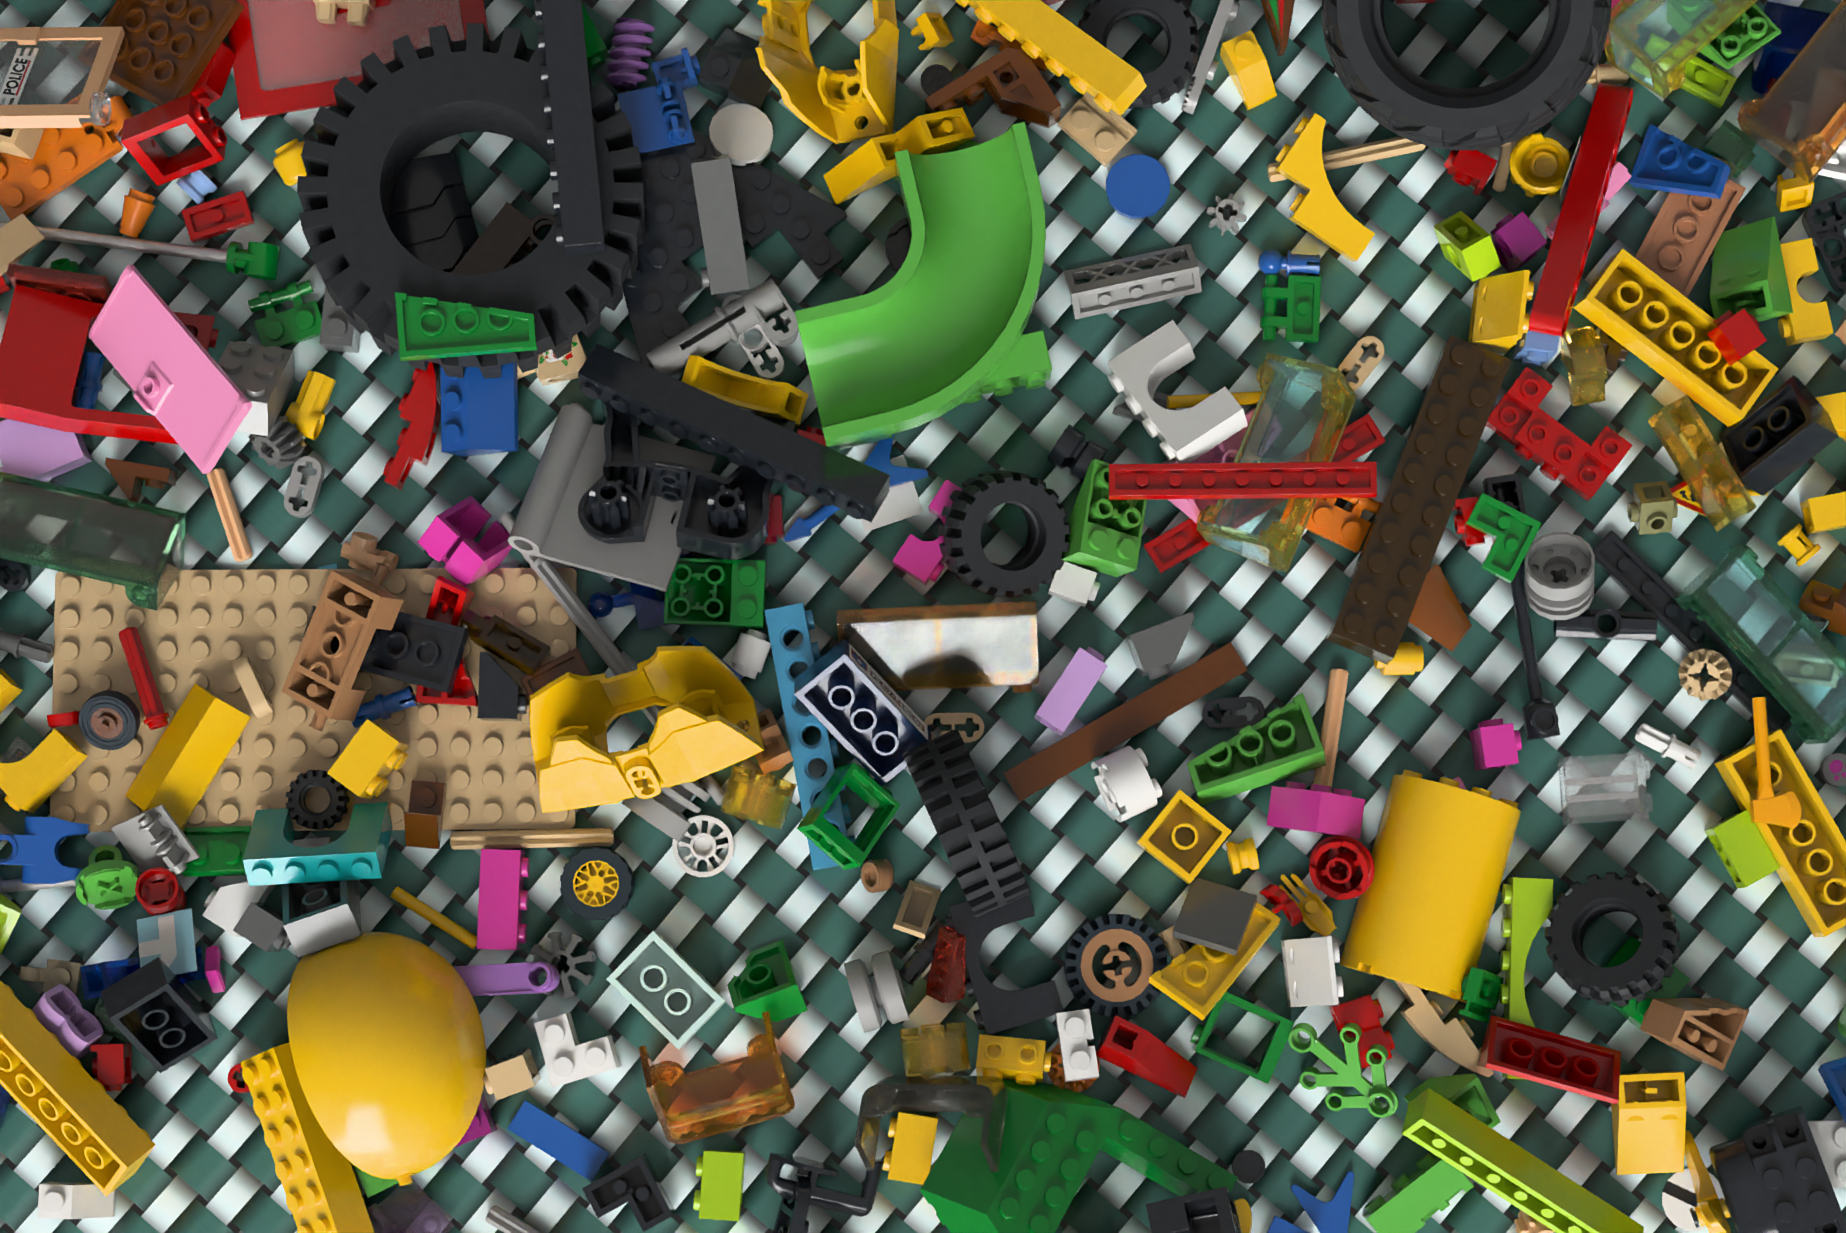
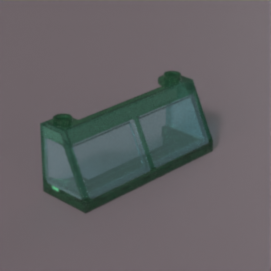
M1741 543L1731 545L1677 594L1674 599L1684 610L1691 607L1696 613H1699L1696 616L1700 622H1707L1792 716L1789 720L1793 724H1801V727L1795 733L1805 744L1828 743L1846 724V659L1757 562V554L1749 546H1742Z

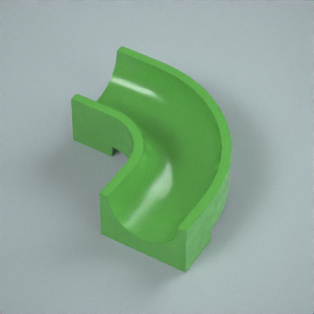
M1025 122L1011 125L1008 131L992 140L957 151L930 155L913 154L908 149L895 152L896 173L912 234L910 248L903 265L885 285L868 294L795 311L824 438L828 448L838 451L892 438V434L918 427L942 416L963 403L980 389L1002 366L1016 346L1029 321L1037 299L1043 271L1046 241L1044 203Z

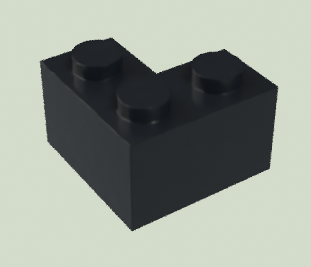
M646 1154L582 1188L597 1218L628 1202L643 1232L676 1214Z

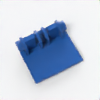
M663 77L658 80L659 85L617 94L621 113H625L631 125L634 147L638 146L639 154L695 142L681 81L671 82L670 77Z

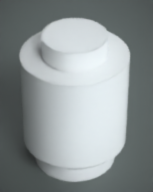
M749 629L747 634L740 633L730 661L733 663L732 668L736 672L752 679L756 678L758 672L761 673L771 646L766 641L767 635L753 629Z

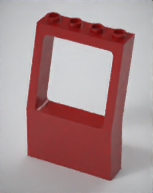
M15 285L0 344V417L64 432L178 444L155 416L72 406L88 334L105 304ZM174 312L206 351H208V347L215 349L219 329L213 328L215 316Z

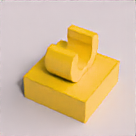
M923 13L916 18L919 26L914 27L910 32L912 36H919L923 33L926 38L925 42L918 47L919 50L946 47L955 41L941 13Z
M1795 171L1794 177L1784 180L1782 174L1777 176L1775 204L1780 213L1811 206L1814 182L1810 174L1802 176L1799 171Z

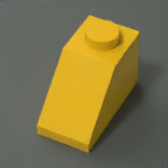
M1252 30L1222 43L1219 55L1247 110L1277 97L1266 57Z

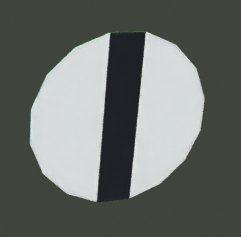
M1684 1169V1172H1676L1667 1180L1662 1191V1205L1666 1216L1674 1225L1686 1231L1706 1229V1225L1701 1226L1700 1224V1227L1696 1228L1689 1210L1693 1208L1695 1211L1694 1207L1698 1206L1689 1169ZM1709 1173L1718 1198H1724L1718 1180Z

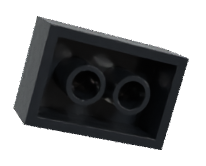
M159 957L100 992L109 1020L160 1073L218 1039L209 1012Z

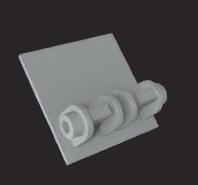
M163 804L111 827V830L143 873L154 867H163L169 871H174L177 875L187 868L186 863L200 857Z

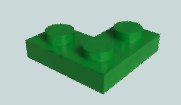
M1481 493L1465 524L1495 538L1480 568L1511 583L1542 523Z

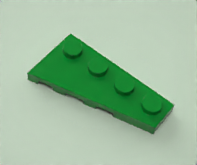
M395 292L401 361L537 350L534 314L493 307L482 308L468 303L458 302L457 304L438 301L436 298H419Z

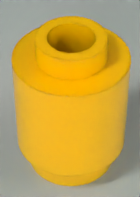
M1400 642L1394 659L1388 665L1374 660V667L1380 669L1381 675H1414L1415 672L1423 670L1422 645H1415L1414 642Z

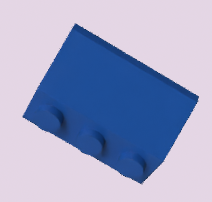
M517 362L501 365V377L487 379L484 378L478 367H465L463 378L448 377L440 365L442 452L466 457L519 451Z

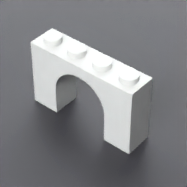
M1172 320L1108 361L1107 363L1111 371L1108 379L1117 393L1121 391L1127 396L1125 399L1126 404L1134 415L1140 413L1145 419L1142 421V424L1152 438L1158 436L1161 440L1160 448L1168 460L1175 459L1178 463H1191L1248 426L1243 408L1226 387H1223L1197 405L1184 410L1165 409L1153 401L1159 384L1166 377L1195 359L1190 341Z

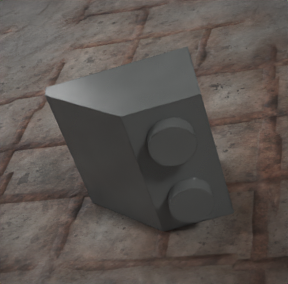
M1193 612L1129 636L1127 644L1140 678L1148 675L1149 679L1153 680L1171 671L1170 667L1176 661L1194 621Z

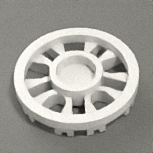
M699 815L689 818L688 821L691 824L695 822L698 834L692 836L686 831L684 836L692 839L690 844L673 839L672 850L677 864L688 874L696 877L714 876L723 871L733 857L734 839L732 833L721 820L715 817ZM702 821H708L707 833H702ZM717 824L724 831L718 836L713 837L711 830ZM728 838L729 843L717 845L716 840ZM689 847L690 854L680 858L678 848ZM718 849L728 850L725 860L717 857L716 851ZM694 855L697 859L689 868L686 866V863ZM712 856L720 865L716 869H714L709 861V858ZM701 860L707 862L708 872L697 871L698 863Z

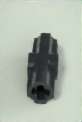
M1608 608L1585 610L1579 616L1571 619L1554 620V637L1585 638L1600 641H1655L1657 616L1656 612L1615 611ZM1604 616L1611 619L1613 623L1611 633H1603L1599 630L1597 626L1599 617Z

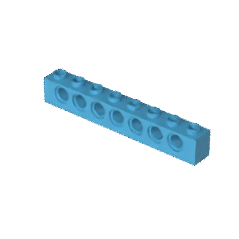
M799 603L767 609L764 612L804 818L815 802L816 796L821 793L835 772L834 759L840 757L836 738H829L828 729L811 712L803 713L797 709L798 698L794 695V679L791 677V669L797 663H803L810 667L821 658L818 642L811 643L809 630L815 629L812 610L805 611L804 604ZM791 631H797L803 635V641L797 648H790L785 645V637ZM810 727H815L821 731V739L815 745H808L803 741V733ZM817 759L827 763L826 774L819 778L813 777L809 773V765ZM845 784L840 791L846 790ZM839 792L833 801V805L826 811L823 817L831 824L836 825L839 831L853 843L855 836L848 837L846 823L852 822L848 803L842 804ZM807 838L814 871L839 866Z

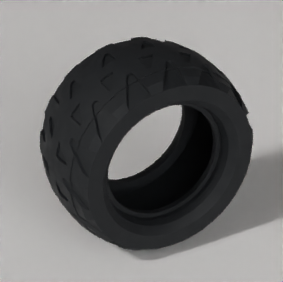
M1322 0L1321 17L1327 51L1340 81L1356 103L1375 121L1395 134L1422 145L1448 150H1479L1510 143L1533 133L1554 119L1575 99L1591 77L1603 51L1611 19L1612 0H1549V18L1545 32L1537 48L1526 62L1516 71L1495 83L1465 89L1449 88L1431 83L1416 75L1401 62L1393 50L1387 35L1384 21L1385 0Z

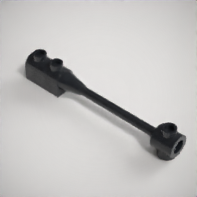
M1519 473L1490 477L1482 481L1484 494L1526 515ZM1523 559L1510 586L1530 701L1522 707L1527 741L1559 736L1560 730L1555 702L1543 697L1522 577L1524 574Z

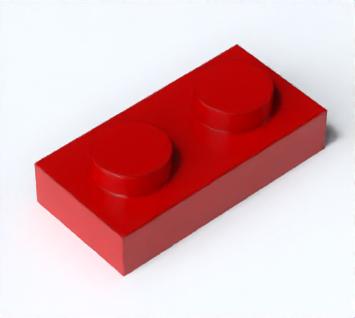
M243 190L181 210L190 240L193 243L255 224L247 195Z

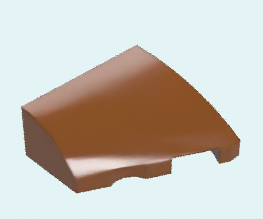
M1434 564L1426 575L1408 622L1451 652H1454L1472 627V624L1458 602V598L1451 589L1441 567Z

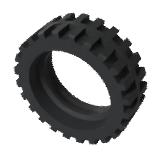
M954 729L903 752V758L974 916L980 917L1029 895L1031 891L959 731Z

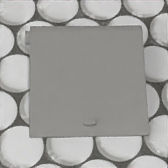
M571 403L570 405L562 406L509 535V544L516 550L526 554L667 591L682 552V548L677 547L676 529L683 501L670 502L656 496L645 542L609 544L590 536L579 521L578 505L582 496L603 476V465L606 458L605 426L592 423V417L588 413L587 408L581 404ZM639 436L641 461H663L688 465L708 472L713 470L716 462V456Z

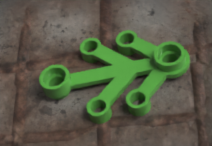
M1299 1023L1293 1027L1288 1037L1291 1048L1300 1053L1311 1051L1335 1071L1320 1072L1315 1067H1306L1299 1078L1302 1087L1313 1090L1316 1087L1353 1086L1362 1093L1347 1095L1340 1088L1331 1089L1325 1099V1103L1332 1111H1340L1343 1108H1367L1373 1116L1379 1118L1388 1117L1395 1113L1399 1105V1098L1397 1093L1387 1086L1384 1063L1388 1057V1052L1384 1046L1374 1044L1366 1054V1061L1371 1065L1372 1084L1362 1076L1358 1045L1362 1030L1357 1024L1347 1023L1340 1032V1039L1344 1043L1346 1061L1317 1038V1032L1310 1024ZM1302 1031L1307 1033L1310 1036V1038L1306 1039L1301 1037L1299 1032ZM1345 1031L1354 1032L1356 1037H1348ZM1371 1053H1379L1382 1059H1375ZM1305 1075H1312L1316 1081H1308ZM1331 1097H1339L1341 1099V1103H1335L1331 1099ZM1377 1097H1384L1388 1102L1382 1103Z

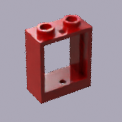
M190 93L124 120L121 142L154 183L160 186L224 160L228 139L225 131L220 126L217 127L210 118L207 108L202 103L199 104ZM186 123L202 144L168 157L152 136Z

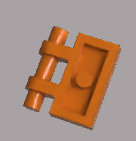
M1309 498L1297 525L1354 553H1358L1371 525V522L1360 518L1364 509L1375 514L1378 511L1380 502L1372 498H1342L1352 503L1349 511H1346L1334 505L1337 498Z

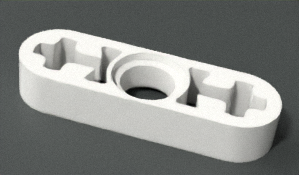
M734 294L728 296L724 300L722 307L726 306L727 304L731 303L732 301L736 300L742 295ZM757 324L750 328L759 330L763 335L761 343L757 346H749L744 342V335L747 331L740 334L738 342L757 374L762 379L772 381L781 377L785 369L784 360L777 347L769 341L760 325ZM767 345L771 347V349L765 350L768 358L771 361L776 359L778 361L775 364L776 371L773 373L768 369L764 371L761 369L764 366V361L760 354L756 358L752 356V354L764 350Z

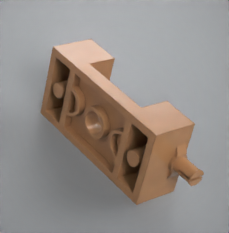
M376 562L370 580L363 579L352 573L333 570L330 572L282 689L283 693L315 710L313 719L309 724L313 729L323 731L327 717L335 720H355L366 690L354 684L375 630H392L404 601L389 593L382 585L390 569L385 564ZM334 637H337L339 640V649L336 653H333L331 649V641Z

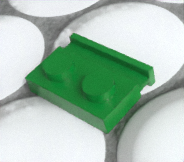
M251 826L185 828L186 837L200 857L185 864L187 868L181 872L183 876L246 875L243 856Z
M1471 967L1470 973L1465 975L1462 983L1463 1000H1466L1467 1003L1465 1010L1460 1009L1459 1014L1488 1024L1490 1010H1496L1500 984H1503L1504 978L1488 971Z

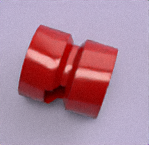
M154 867L146 870L139 876L135 885V893L138 901L151 917L184 910L187 896L184 888L171 871L163 867Z

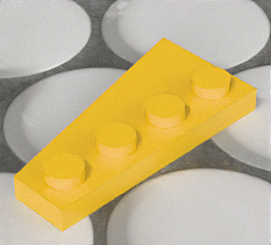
M1257 902L1236 956L1196 944L1186 953H1181L1174 958L1167 967L1151 975L1149 983L1203 1021L1280 924L1281 918Z

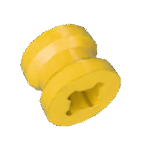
M1252 837L1245 838L1242 843L1236 844L1233 841L1226 843V851L1232 874H1238L1245 868L1251 870L1259 869L1258 855Z

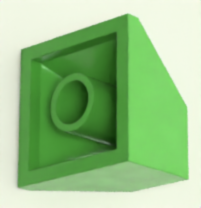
M1475 1074L1430 1077L1404 1096L1405 1101L1409 1104V1102L1430 1088L1490 1128L1495 1127L1501 1122L1479 1078Z

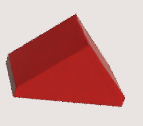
M439 575L436 579L426 618L459 627L461 618L469 609L476 594L470 589Z

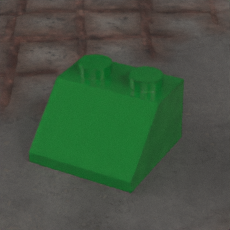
M1630 936L1605 967L1618 966L1628 961L1637 952L1641 942ZM1671 964L1674 968L1671 977L1667 978L1664 976L1660 983L1663 987L1657 992L1653 989L1646 992L1647 999L1637 1002L1635 998L1628 1000L1629 1005L1618 1006L1615 1002H1610V1005L1640 1030L1644 1013L1649 1008L1652 999L1675 998L1690 978Z

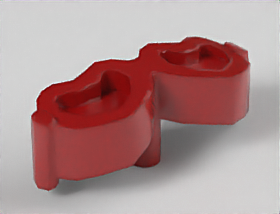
M1270 884L1259 892L1271 904L1275 905L1271 909L1274 914L1283 909L1292 928L1303 921L1301 910L1297 907L1295 901L1290 899L1288 894L1276 884Z

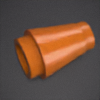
M130 188L128 195H124L120 233L138 239L139 234L156 207L153 204L155 196Z

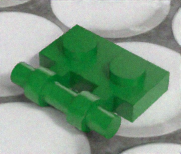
M1288 275L1287 288H1279L1278 276H1265V287L1261 288L1264 312L1263 316L1260 317L1263 341H1275L1276 329H1285V342L1318 343L1321 277ZM1277 300H1286V317L1276 316Z
M310 280L301 283L294 281L288 283L286 288L272 293L267 290L259 293V297L248 300L252 313L264 309L266 314L265 318L254 321L262 346L285 348L320 336L322 312L319 303L315 300L305 304L303 295L314 292ZM292 300L294 308L277 313L275 305Z

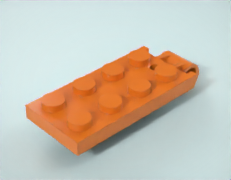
M117 95L107 99L99 108L94 103L90 113L91 118H82V128H42L44 132L33 160L0 152V204L11 221L22 213L26 216L123 150L124 146L116 137L122 136L124 120L133 117V114L121 96ZM78 98L76 101H74V102L71 103V104H78L80 98ZM93 127L94 131L89 134V129Z

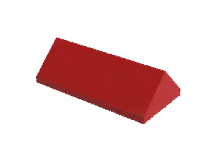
M1491 1015L1477 1066L1616 1105L1619 1101L1620 1051Z

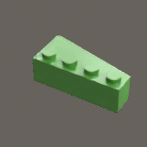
M1303 693L1294 697L1291 703L1281 709L1278 707L1267 714L1268 717L1255 725H1248L1232 739L1227 742L1222 741L1187 763L1200 806L1326 765L1324 750Z

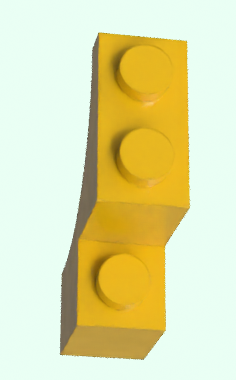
M689 355L681 380L739 408L752 411L761 417L768 416L796 421V425H800L809 395L789 383L762 379L737 372L697 355Z

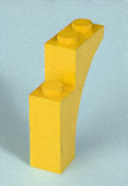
M1316 113L1311 115L1309 119L1304 116L1293 131L1298 136L1291 146L1285 143L1275 158L1279 162L1275 170L1307 191L1305 195L1299 192L1288 208L1293 211L1288 219L1351 262H1355L1359 259L1375 233L1358 222L1343 207L1329 184L1322 157V138L1326 120Z

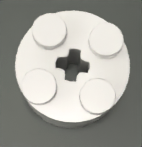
M1126 746L1091 764L1092 770L1098 767L1100 775L1095 776L1094 779L1106 806L1110 811L1116 808L1120 814L1115 817L1118 822H1123L1156 806L1157 798L1163 795L1159 783L1155 778H1150L1145 768L1148 766V760L1141 748L1134 750L1132 747Z

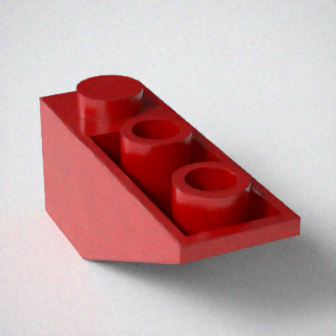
M1115 1016L1107 1025L1096 1050L1097 1057L1183 1098L1186 1097L1197 1071L1196 1066L1150 1032L1118 1016Z

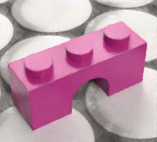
M947 479L928 506L929 511L938 516L943 525H945L946 517L941 515L944 506L951 507L953 503L949 497L954 490H963ZM910 534L892 560L893 565L925 586L929 580L935 582L945 568V565L941 562L946 555L941 554L939 546L940 543L945 542L944 536L940 535L933 541H922Z

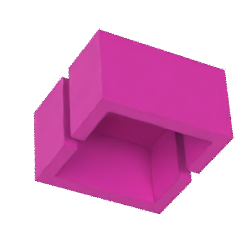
M472 496L437 515L418 541L430 557L438 562L443 561L446 563L444 568L464 587L497 568L513 548L508 542L509 532L497 520L493 522L478 544L474 541L492 515Z

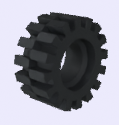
M308 770L307 773H301L296 776L298 779L290 783L291 789L289 792H286V797L288 798L286 808L290 810L291 813L289 815L291 818L295 819L297 824L315 830L329 829L334 827L335 823L341 822L344 813L347 814L349 809L346 808L347 802L350 803V797L346 793L348 789L328 775L327 771ZM315 787L324 788L330 796L328 807L320 813L310 811L305 801L307 793Z

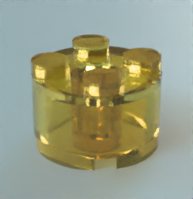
M733 765L723 796L721 811L743 820L747 818L756 821V824L782 829L797 784L780 778L775 782L774 774L767 773L764 775L761 770H756L755 775H752L751 769Z
M965 1021L946 1023V1029L940 1023L921 1025V1032H919V1027L899 1029L905 1076L935 1075V1073H953L970 1069Z

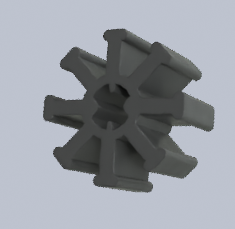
M552 932L547 937L551 939L554 953L543 949L541 944H534L530 954L538 955L547 960V963L555 966L557 970L559 966L555 963L556 959H564V956H566L570 969L568 972L567 970H562V974L559 973L565 992L563 997L577 996L578 992L574 989L571 977L574 976L580 979L584 985H591L595 975H588L578 969V964L588 961L596 962V952L588 951L587 954L576 957L574 954L580 943L585 941V938L579 934H571L572 939L564 951L561 940L562 932ZM542 970L539 975L547 973L546 970ZM552 990L550 992L543 994L547 996L554 995V991Z

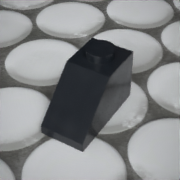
M480 652L477 718L482 721H522V714H527L528 709L527 694H523V688L489 653Z

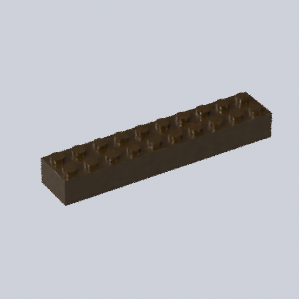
M1452 335L1449 336L1443 345L1326 640L1386 665L1394 659L1511 359Z

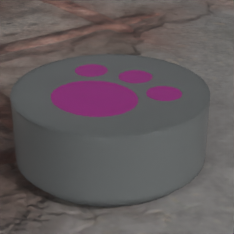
M1831 754L1822 760L1820 775L1825 783L1834 787L1846 785L1845 754Z

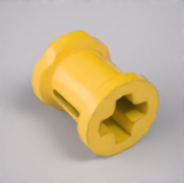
M1799 523L1776 542L1779 546L1783 545L1796 559L1795 564L1798 567L1807 562L1821 549L1819 544L1814 545L1801 531L1802 526Z

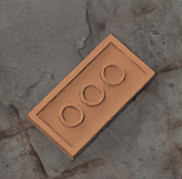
M1727 179L1720 199L1669 192L1634 258L1688 298L1746 188Z

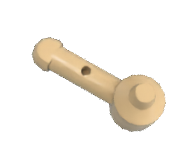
M1520 139L1500 145L1502 150L1492 188L1497 192L1505 190L1510 171V153Z

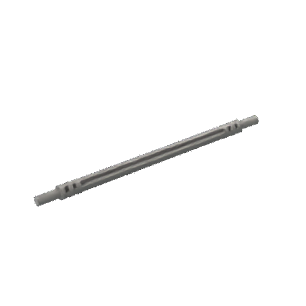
M507 511L499 517V521L510 534L515 518ZM521 552L524 559L529 562L531 568L542 579L614 675L634 671L551 561ZM654 705L641 710L655 727L658 712L663 707ZM711 774L698 779L717 805L728 798Z

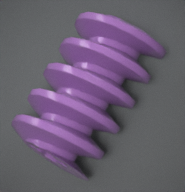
M617 18L619 23L613 29L617 36H614L611 41L615 48L609 53L613 61H610L607 66L611 73L606 76L605 81L614 87L637 90L639 89L637 82L647 81V77L640 74L639 70L649 69V64L641 61V58L651 56V52L644 49L643 45L653 44V39L645 36V33L654 32L655 27L638 19Z

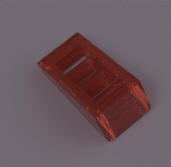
M946 926L939 929L926 987V995L941 1003H950L965 998L966 937Z

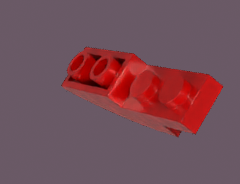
M434 362L429 363L426 371L418 368L415 369L412 376V381L415 383L410 394L405 393L399 404L400 417L410 425L408 428L404 427L397 440V445L400 446L395 458H389L383 475L386 476L384 481L399 490H402L415 461L427 466L437 438L441 416V383L438 366Z

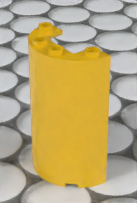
M1403 770L1402 775H1393L1371 852L1375 869L1374 878L1370 887L1358 897L1339 965L1371 975H1379L1467 1003L1466 1000H1463V979L1466 974L1470 973L1471 967H1478L1521 811L1517 809L1518 803L1503 798H1499V800L1491 798V791L1478 787H1472V790L1468 791L1459 788L1460 782L1440 777L1439 782L1422 779L1423 775L1420 773Z

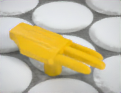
M1284 874L1281 875L1280 878L1300 902L1297 903L1282 885H1279V888L1285 891L1290 899L1295 901L1297 907L1301 910L1303 922L1311 931H1315L1322 936H1328L1337 927L1333 922L1332 911L1316 893H1312L1295 874H1292L1291 878L1307 895L1305 897Z

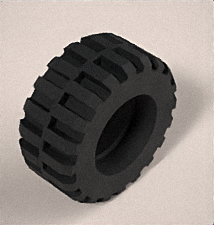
M1095 0L1092 4L1088 3L1084 9L1082 19H1079L1077 27L1106 48L1107 38L1111 29L1117 22L1130 16L1150 17L1157 21L1166 33L1168 39L1167 54L1163 62L1155 70L1141 74L1147 87L1128 109H1134V107H1143V109L1153 108V104L1159 102L1163 104L1169 101L1172 95L1178 94L1185 87V83L1188 79H1191L1196 61H1198L1199 35L1195 17L1191 15L1190 7L1184 0Z
M997 470L996 472L986 471L979 473L977 479L969 478L962 483L964 487L962 491L954 490L949 497L953 501L951 507L944 506L941 513L942 516L946 517L945 525H939L938 535L944 536L945 539L944 543L939 544L941 554L947 555L949 558L945 563L950 571L957 573L956 578L961 583L971 586L973 590L991 596L1019 598L1022 597L1023 593L1033 594L1039 591L1040 587L1038 584L1047 585L1054 579L1051 572L1054 569L1061 570L1064 561L1060 559L1062 552L1069 551L1070 543L1065 542V534L1071 533L1070 523H1066L1063 520V517L1067 516L1068 513L1065 505L1056 502L1059 500V496L1053 489L1046 488L1045 482L1038 478L1030 477L1028 474ZM1002 503H1012L1017 505L1025 515L1028 525V537L1022 552L1014 560L1004 565H998L989 561L982 549L981 529L985 518L995 507Z
M1606 872L1605 878H1600L1596 873L1587 876L1588 882L1583 885L1577 880L1570 885L1573 891L1568 896L1563 893L1560 894L1556 899L1559 904L1558 909H1550L1547 917L1551 922V926L1545 927L1544 938L1549 942V945L1546 946L1548 957L1553 962V968L1572 990H1575L1588 1001L1593 999L1600 1005L1609 1006L1610 1002H1615L1618 1006L1629 1005L1628 1000L1635 998L1637 1002L1647 999L1645 993L1651 989L1655 992L1661 989L1663 985L1660 981L1664 976L1667 978L1671 977L1674 971L1671 964L1673 960L1677 961L1679 959L1680 950L1677 947V943L1681 941L1680 932L1675 925L1677 921L1673 913L1653 887L1646 882H1639L1632 875L1626 874L1623 878L1617 872ZM1627 912L1638 919L1643 929L1642 941L1637 952L1628 961L1618 966L1599 967L1592 964L1583 952V939L1589 926L1597 918L1607 913Z

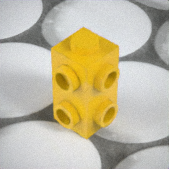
M979 1034L976 1073L977 1076H982L983 1080L1001 1082L1002 1079H1013L1018 1084L1031 1086L1035 1085L1036 1082H1043L1044 1072L1051 1071L1052 1052H1046V1041Z

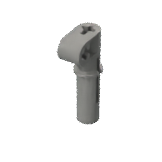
M770 278L726 306L714 307V313L646 353L645 356L653 369L672 376L686 367L689 355L704 357L730 340L735 343L738 341L740 334L757 324L760 325L769 341L778 347H787L793 344L798 337L799 328L795 313L775 282ZM784 309L785 311L780 314V322L783 326L788 325V332L777 331L775 318L766 323L764 320Z

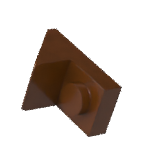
M106 458L105 465L128 500L135 505L139 504L143 481H145L144 486L164 490L165 485H176L178 473L171 469Z
M412 780L409 811L404 812L406 846L440 849L446 783Z

